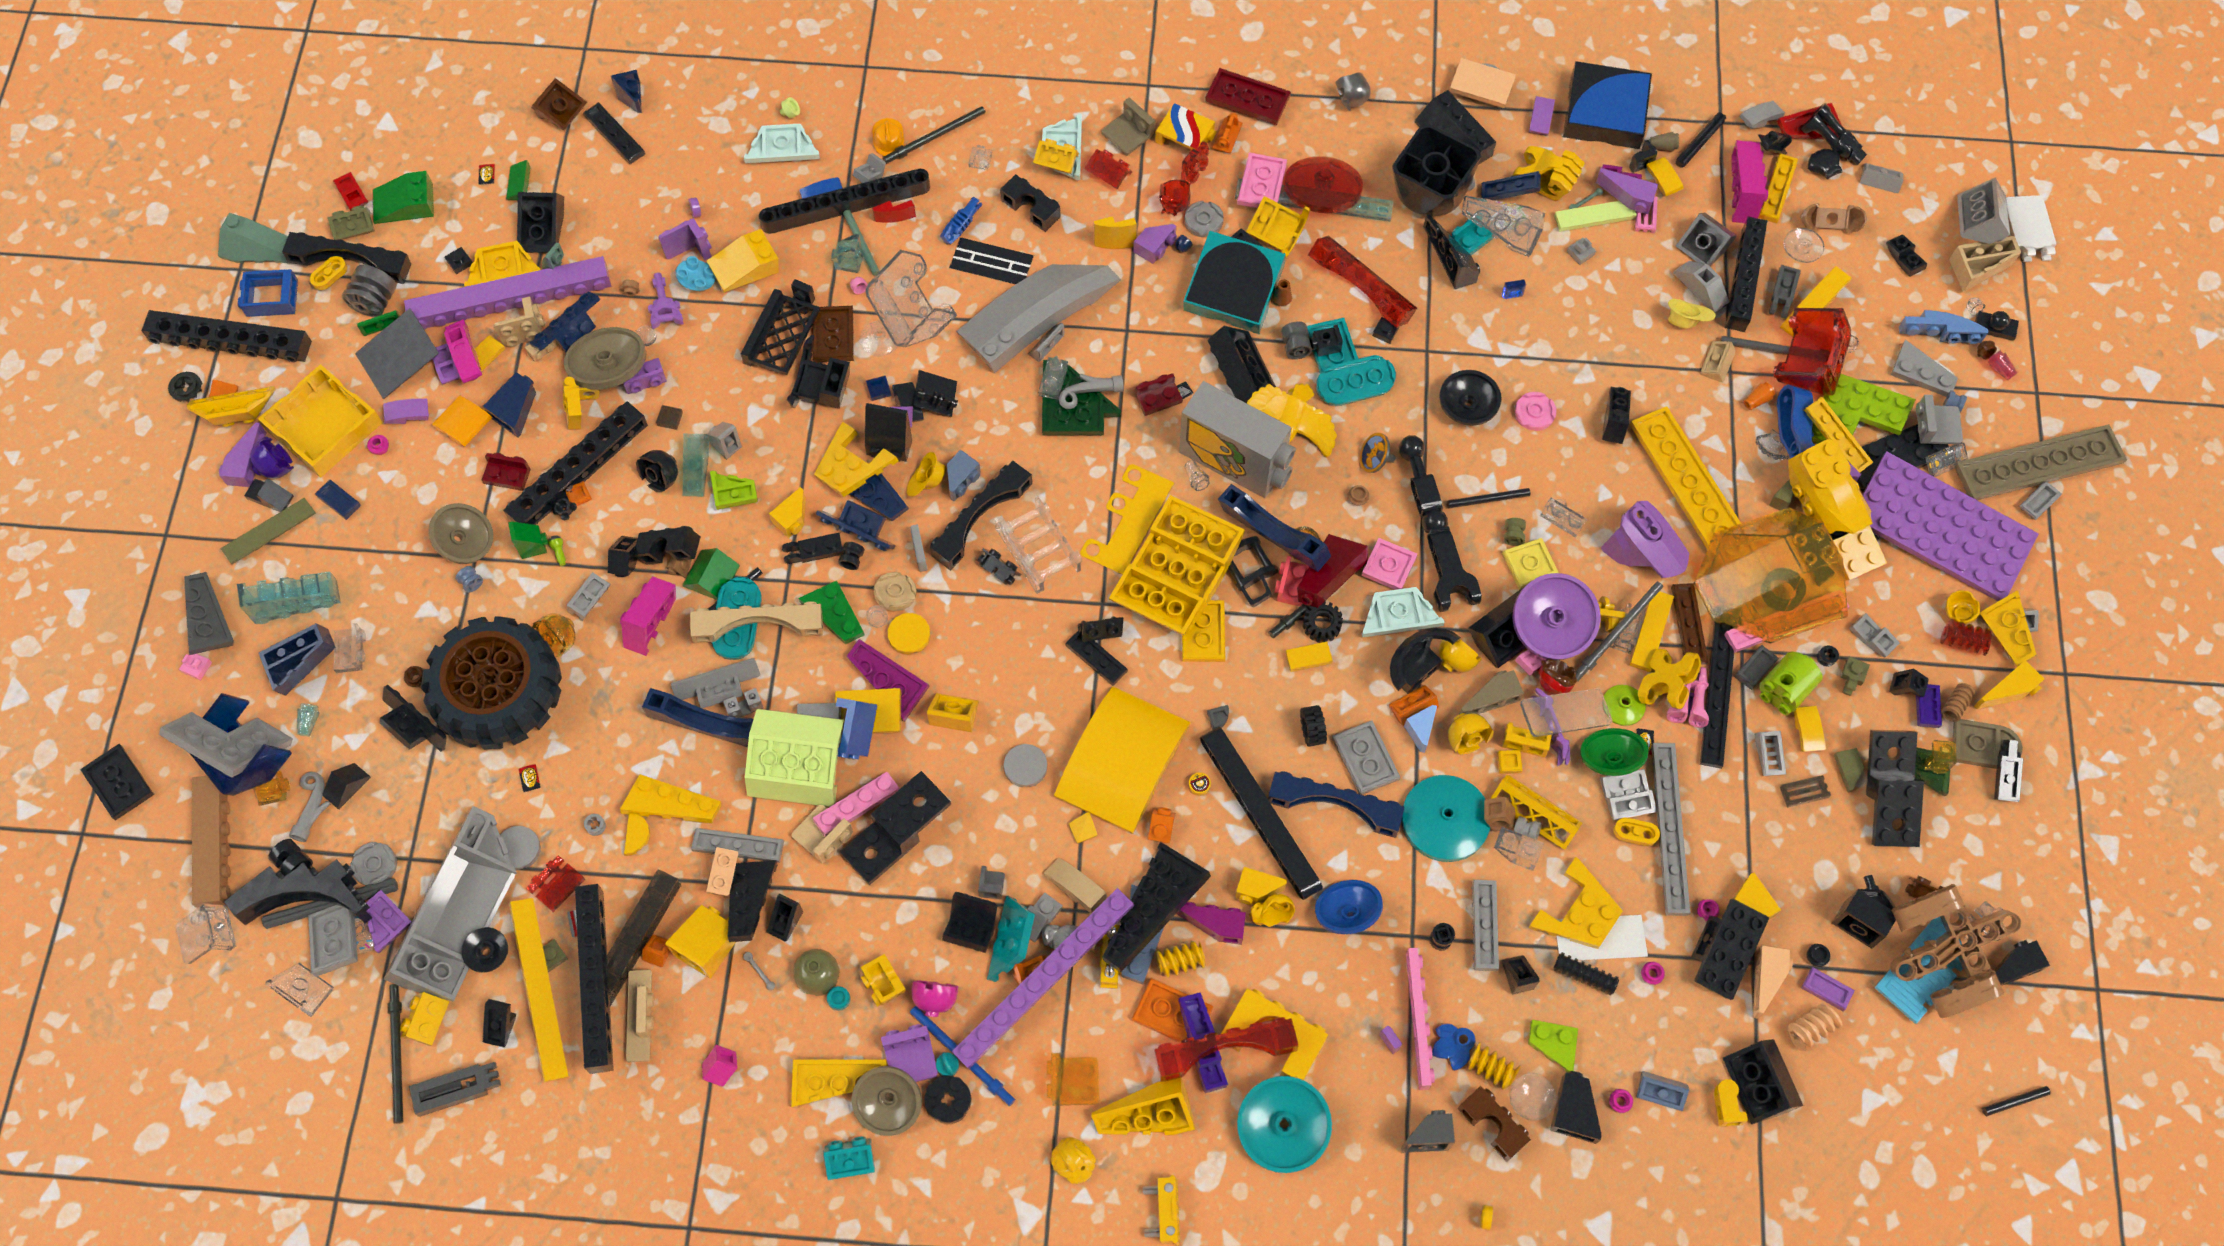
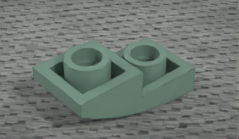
M556 242L543 258V269L550 268L553 270L556 266H561L564 253L559 243Z

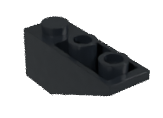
M1610 387L1602 440L1623 444L1629 425L1631 390H1626L1623 387Z

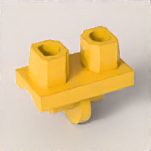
M1602 596L1598 601L1601 615L1600 626L1601 621H1604L1605 631L1611 633L1626 616V612L1615 611V605L1609 603V598Z

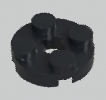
M942 1076L928 1085L924 1102L928 1114L936 1121L943 1124H954L966 1116L972 1104V1097L968 1086L962 1079L953 1076ZM946 1094L955 1097V1100L951 1101L952 1105L950 1106L941 1102Z

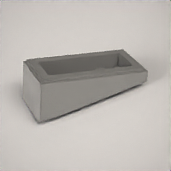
M1781 731L1755 733V742L1763 776L1785 775L1786 768ZM1772 739L1773 743L1766 744L1765 740ZM1766 748H1774L1775 752H1767ZM1776 756V760L1768 761L1767 757ZM1778 764L1779 769H1769L1768 765Z

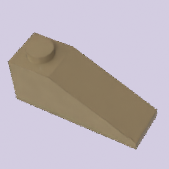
M1504 670L1496 673L1461 708L1459 714H1481L1521 701L1524 692L1515 671L1507 672Z

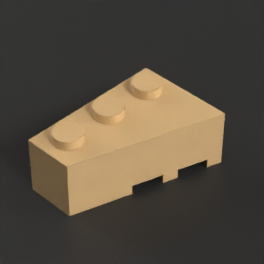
M2010 236L1992 244L1976 242L1959 245L1949 260L1964 292L2011 267L2021 254V250L2015 236Z

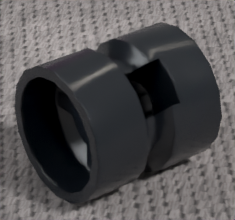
M292 839L282 840L272 848L268 855V859L280 869L284 876L288 875L302 863L309 869L313 864V861L305 852L301 851V848Z

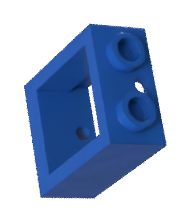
M292 269L243 272L242 280L239 283L241 296L238 298V307L242 309L246 317L295 314L298 279ZM282 285L280 301L253 303L255 287Z

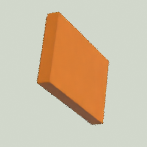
M1150 978L1132 1017V1021L1190 1047L1178 1001L1180 997L1188 996V994ZM1204 1002L1210 1017L1214 1006Z

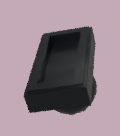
M1978 311L1975 318L1976 323L1988 329V335L2011 341L2015 340L2019 321L2010 319L2006 312L1997 311L1990 314Z

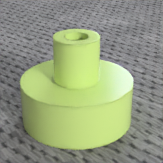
M788 97L782 101V109H780L782 116L787 115L789 118H794L800 114V107L795 99Z

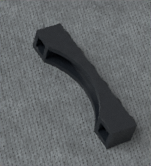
M289 232L282 250L288 263L309 266L316 262L339 256L346 260H353L382 270L395 283L405 284L411 267L407 253L399 250L391 251L382 247H369L361 243H348L340 239L332 240L323 236H310L303 232Z
M1015 461L1003 466L999 475L988 482L986 489L973 498L972 504L968 508L962 509L958 518L946 526L944 533L932 541L930 545L931 556L951 571L964 557L967 536L978 518L999 503L1020 498L1033 484L1032 474Z

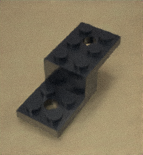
M1870 730L1866 795L1875 800L1872 844L1874 846L1920 847L1924 781L1915 776L1918 735L1916 731ZM1896 747L1898 752L1896 757L1888 758V750ZM1897 818H1901V827L1893 829L1892 822Z
M920 771L871 813L873 823L839 851L840 855L870 886L920 842L918 833L951 805V801ZM918 797H923L926 800V803L921 807L913 804L914 800ZM869 849H874L877 851V856L873 859H868L865 857L866 852Z

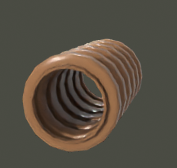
M1959 683L1941 711L1943 717L1949 721L1958 722L1975 696L1974 688L1966 683Z

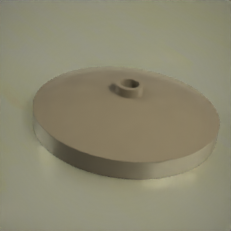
M621 327L602 328L585 334L570 346L564 358V367L568 377L574 378L576 385L594 390L607 389L628 381L640 371L646 360V348L641 337L632 330Z

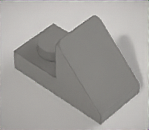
M1046 893L1041 896L1034 906L1030 905L1028 907V910L1035 914L1030 940L1034 943L1042 935L1043 928L1050 925L1063 908L1060 903Z

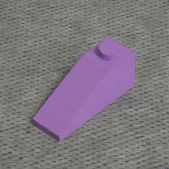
M1600 168L1596 181L1598 185L1627 208L1639 213L1649 214L1658 184Z
M255 422L225 456L223 465L219 468V476L227 485L251 486L255 472L252 469L250 453L253 446L266 437L267 434L260 423Z

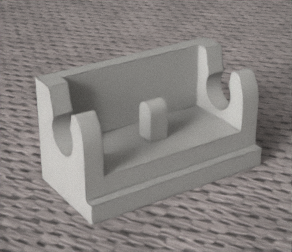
M592 572L567 604V611L571 615L575 613L583 621L602 595L608 590L610 583Z

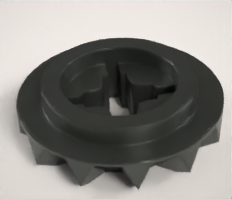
M182 372L171 379L168 391L173 399H177L179 402L183 400L189 402L190 398H197V393L202 391L201 385L203 383L197 374ZM185 382L189 385L186 392L183 390Z

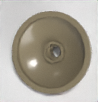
M454 503L442 507L434 514L429 524L428 534L433 548L443 558L454 563L469 564L482 559L488 553L493 543V529L488 518L481 511L467 504ZM454 537H459L460 541H456Z
M879 1066L864 1073L857 1081L852 1092V1108L858 1121L867 1130L878 1135L893 1136L905 1132L916 1122L922 1108V1096L916 1081L908 1073L892 1066ZM886 1093H892L894 1098H888Z

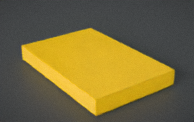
M1210 600L1196 623L1185 636L1182 635V662H1225L1224 600Z
M900 688L835 691V703L837 698L877 705L872 734L901 732ZM841 708V719L845 720L847 708Z

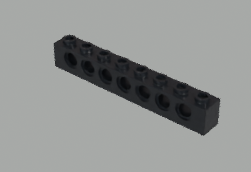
M153 310L148 311L141 330L148 341L155 344L167 343L176 347L182 345L193 349L204 348L214 352L226 351L231 354H247L251 357L263 356L273 360L277 358L286 359L290 362H305L312 343L306 331Z
M628 401L618 406L611 416L602 420L599 426L594 431L589 432L577 446H573L562 459L554 463L552 468L546 473L541 474L535 483L525 488L518 498L508 503L503 510L507 518L511 522L537 525L553 510L554 504L558 499L567 497L565 490L569 492L573 485L582 481L585 482L648 426L645 416Z
M599 884L575 887L584 1069L589 1074L614 1071L604 891Z

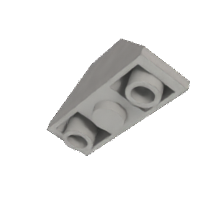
M1688 261L1674 270L1673 274L1714 313L1729 304L1721 277L1707 263Z

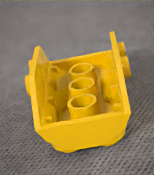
M1830 438L1788 460L1792 492L1800 500L1804 513L1809 516L1811 521L1829 534L1835 531L1854 534L1873 524L1871 519L1872 511L1861 494L1857 481L1850 474L1851 467L1835 441Z

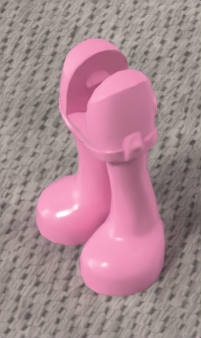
M1700 667L1697 680L1684 685L1688 688L1689 694L1690 690L1694 691L1689 724L1699 728L1705 727L1709 723V716L1704 709V694L1709 685L1706 668ZM1689 697L1682 709L1672 707L1668 709L1667 719L1670 722L1683 723L1686 721Z

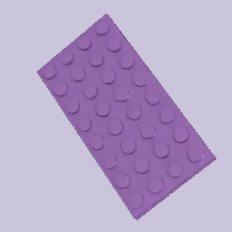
M1887 451L1880 460L1862 494L1872 511L1871 519L1873 524L1870 527L1874 534L1997 601L2008 596L2039 534Z

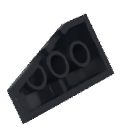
M1430 214L1426 215L1423 227L1454 289L1477 283L1480 274L1478 263L1474 262L1472 256Z

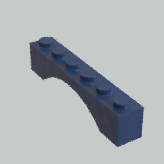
M1230 484L1218 498L1224 512L1318 572L1330 559L1331 554L1324 542L1309 533L1298 531L1283 523L1262 508L1247 493L1233 484Z
M653 688L649 689L642 706L647 717L748 747L753 718H736L714 713L683 701L672 694Z
M1285 771L1275 772L1268 795L1270 804L1287 809L1309 802H1325L1339 805L1361 817L1375 833L1393 838L1397 837L1405 808L1395 801L1385 802L1378 800L1373 795L1363 796L1351 789L1341 790L1335 788L1332 784H1319L1307 777L1297 778Z

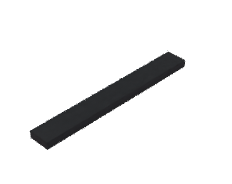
M1717 605L1714 616L1708 676L1709 685L1707 687L1705 711L1709 716V723L1703 727L1700 765L1722 769L1734 650L1724 634L1726 631L1737 628L1738 609Z

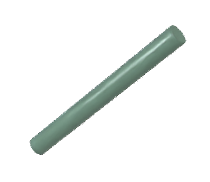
M844 211L843 215L873 276L878 275L880 270L851 211Z

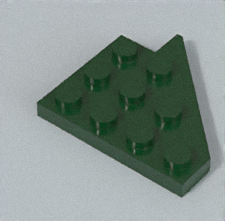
M1043 360L1042 435H1104V417H1121V410L1101 392L1077 393V405L1072 409L1063 408L1059 403L1061 392L1071 385L1087 381L1079 377L1080 374L1064 360ZM1069 396L1065 398L1068 403L1073 401Z

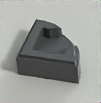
M1228 705L1207 710L1212 730L1217 727L1222 728L1226 724L1229 715Z

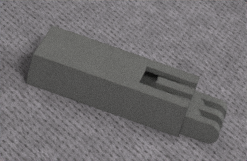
M496 1062L483 1066L479 1064L409 1086L415 1115L421 1117L488 1095L487 1090L501 1086L500 1080L490 1081L499 1077L498 1071L488 1072L497 1068ZM476 1077L475 1081L466 1082L467 1088L462 1089L461 1081Z

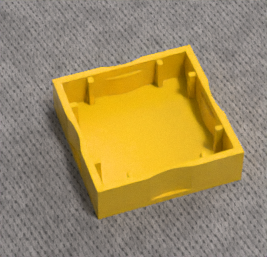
M321 364L301 380L288 395L278 400L258 418L268 433L320 478L383 423L373 408L359 396L347 390L340 380Z

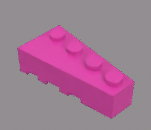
M1736 140L1732 152V176H1734L1732 182V191L1734 192L1732 208H1735L1732 222L1745 223L1748 216L1758 218L1763 202H1766L1768 199V190L1765 189L1767 177L1764 176L1765 164L1762 163L1764 152L1761 151L1760 142Z

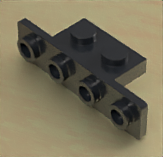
M389 685L384 686L382 699L393 710L380 717V724L409 750L426 739L440 752L445 750L447 739L445 733L434 726L428 717L423 716L417 711L412 703H408L397 690H394Z

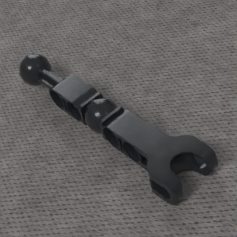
M1409 435L1401 440L1399 453L1403 459L1410 462L1414 478L1410 480L1411 489L1422 519V527L1428 533V544L1439 577L1434 591L1437 607L1440 612L1448 611L1451 606L1450 594L1452 593L1465 595L1470 605L1480 604L1482 595L1478 580L1472 574L1467 573L1462 567L1453 535L1448 526V517L1442 512L1443 505L1433 474L1426 475L1421 459L1425 451L1424 442L1415 435Z

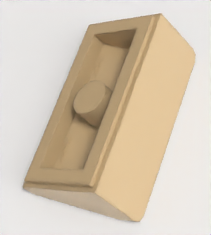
M1713 341L1700 374L1716 381L1724 382L1736 352L1733 343Z

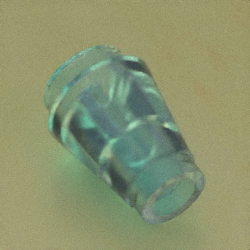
M302 703L300 708H297V735L310 737L320 714L318 706Z

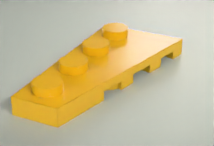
M793 1059L791 1107L852 1093L854 1086L864 1073L875 1067L887 1066V1060Z

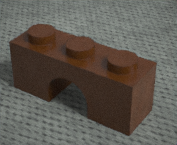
M1480 1086L1460 1104L1458 1110L1473 1126L1483 1119H1489L1496 1123L1499 1134L1490 1145L1508 1162L1531 1140L1528 1137L1529 1133L1521 1124L1517 1125L1513 1121L1512 1114L1506 1107L1499 1106L1495 1101L1494 1094L1489 1089H1484Z

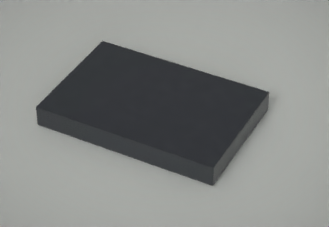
M121 744L116 745L80 769L115 821L155 795Z

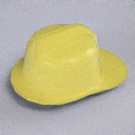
M1671 299L1668 302V306L1671 309L1668 322L1683 329L1693 328L1700 321H1711L1716 317V314L1711 309L1704 306L1691 304L1680 299Z

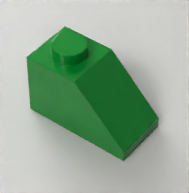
M508 522L511 540L522 559L547 553L548 537L546 532L542 533L538 525Z

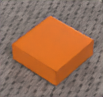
M584 481L573 485L569 492L565 490L569 501L577 506L592 500Z

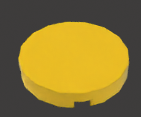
M903 613L895 617L888 627V640L892 648L899 653L905 655L918 653L929 643L930 627L922 616L914 613Z

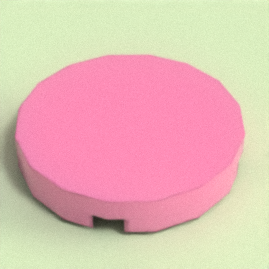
M1526 393L1516 403L1515 417L1523 427L1529 430H1544L1553 423L1556 417V406L1554 401L1543 393Z

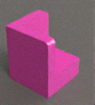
M715 1045L702 1063L703 1080L723 1087L737 1069L736 1052Z

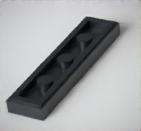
M599 102L583 112L585 118L629 164L645 155L643 148Z

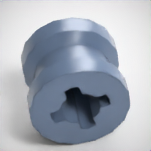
M1950 390L1943 406H1956L1961 412L1967 396H1959L1955 391Z
M473 566L464 567L455 577L459 584H463V589L467 593L477 590L483 583V578L476 574Z

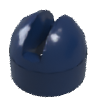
M1180 235L1175 243L1176 249L1181 252H1186L1193 246L1192 242L1184 235Z

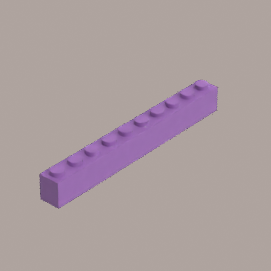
M601 256L556 266L553 270L547 268L404 300L405 311L411 308L423 329L434 326H443L462 319L483 317L487 314L523 308L522 298L530 297L533 304H541L546 301L563 299L576 294L581 295L589 291L603 290L611 287L605 259Z

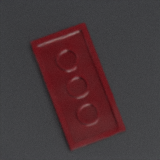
M1219 68L1206 95L1205 102L1277 125L1290 98L1291 91Z

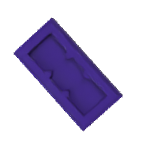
M1928 684L1924 697L1916 695L1917 726L1940 728L1942 726L1940 685Z

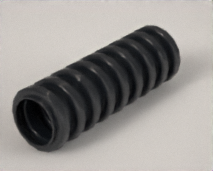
M1563 952L1558 955L1554 965V971L1557 972L1559 970L1563 975L1566 973L1569 978L1573 976L1576 981L1580 979L1581 983L1584 984L1586 982L1590 987L1593 985L1597 990L1600 988L1603 993L1607 991L1610 996L1614 994L1619 983L1618 976L1612 977L1611 973L1606 974L1604 970L1599 971L1598 967L1592 968L1591 964L1585 965L1584 961L1578 962L1577 958L1571 959L1570 955L1565 956Z

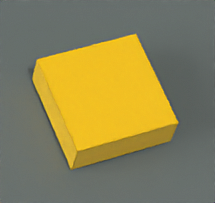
M1520 750L1498 751L1499 774L1522 773Z

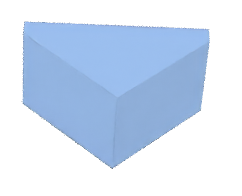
M1435 705L1407 718L1404 725L1406 731L1422 753H1425L1437 709Z

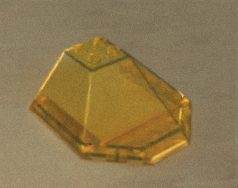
M1787 508L1713 534L1694 581V585L1713 621L1718 623L1724 622L1733 626V629L1748 635L1753 634L1762 638V641L1771 644L1848 617L1843 558L1823 522L1792 508Z

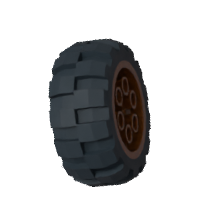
M495 616L494 622H488L486 617L469 620L468 627L461 630L454 627L443 636L446 640L441 647L435 645L426 662L430 665V669H424L422 673L421 689L425 693L423 701L429 714L444 733L451 735L460 744L470 748L476 747L478 744L481 745L483 750L502 749L503 742L511 741L513 745H516L528 739L529 737L526 733L534 727L540 730L550 718L548 714L549 708H556L561 694V689L558 686L562 679L560 665L548 642L541 637L537 630L527 623L518 624L513 618ZM508 659L506 663L500 664L502 660ZM521 666L524 668L523 671L513 672V670ZM470 690H474L472 694L468 695ZM506 691L512 694V696L507 700L504 697L507 695ZM482 699V708H476L478 703Z

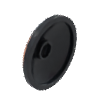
M1462 370L1453 373L1444 381L1439 394L1440 404L1446 415L1455 422L1468 426L1481 425L1494 418L1499 411L1502 400L1497 383L1485 373L1476 370Z

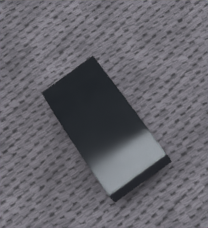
M1902 234L1887 241L1886 246L1891 255L1909 277L1926 269L1927 263L1914 252L1916 246L1906 236Z
M913 382L892 385L896 406L913 407L912 422L924 420L922 409L913 406L916 390Z

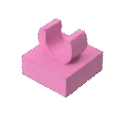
M186 654L181 661L183 664L179 670L201 681L212 662L198 654Z

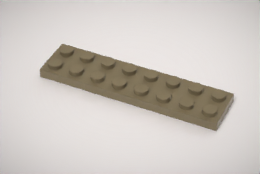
M2108 424L1960 461L1954 467L1968 496L1981 500L2040 485L2046 481L2052 482L2123 464L2127 458Z

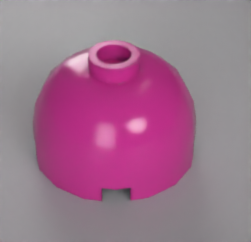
M913 981L912 999L918 1009L925 1011V1016L939 1017V1013L947 1012L955 1004L959 986L931 981Z

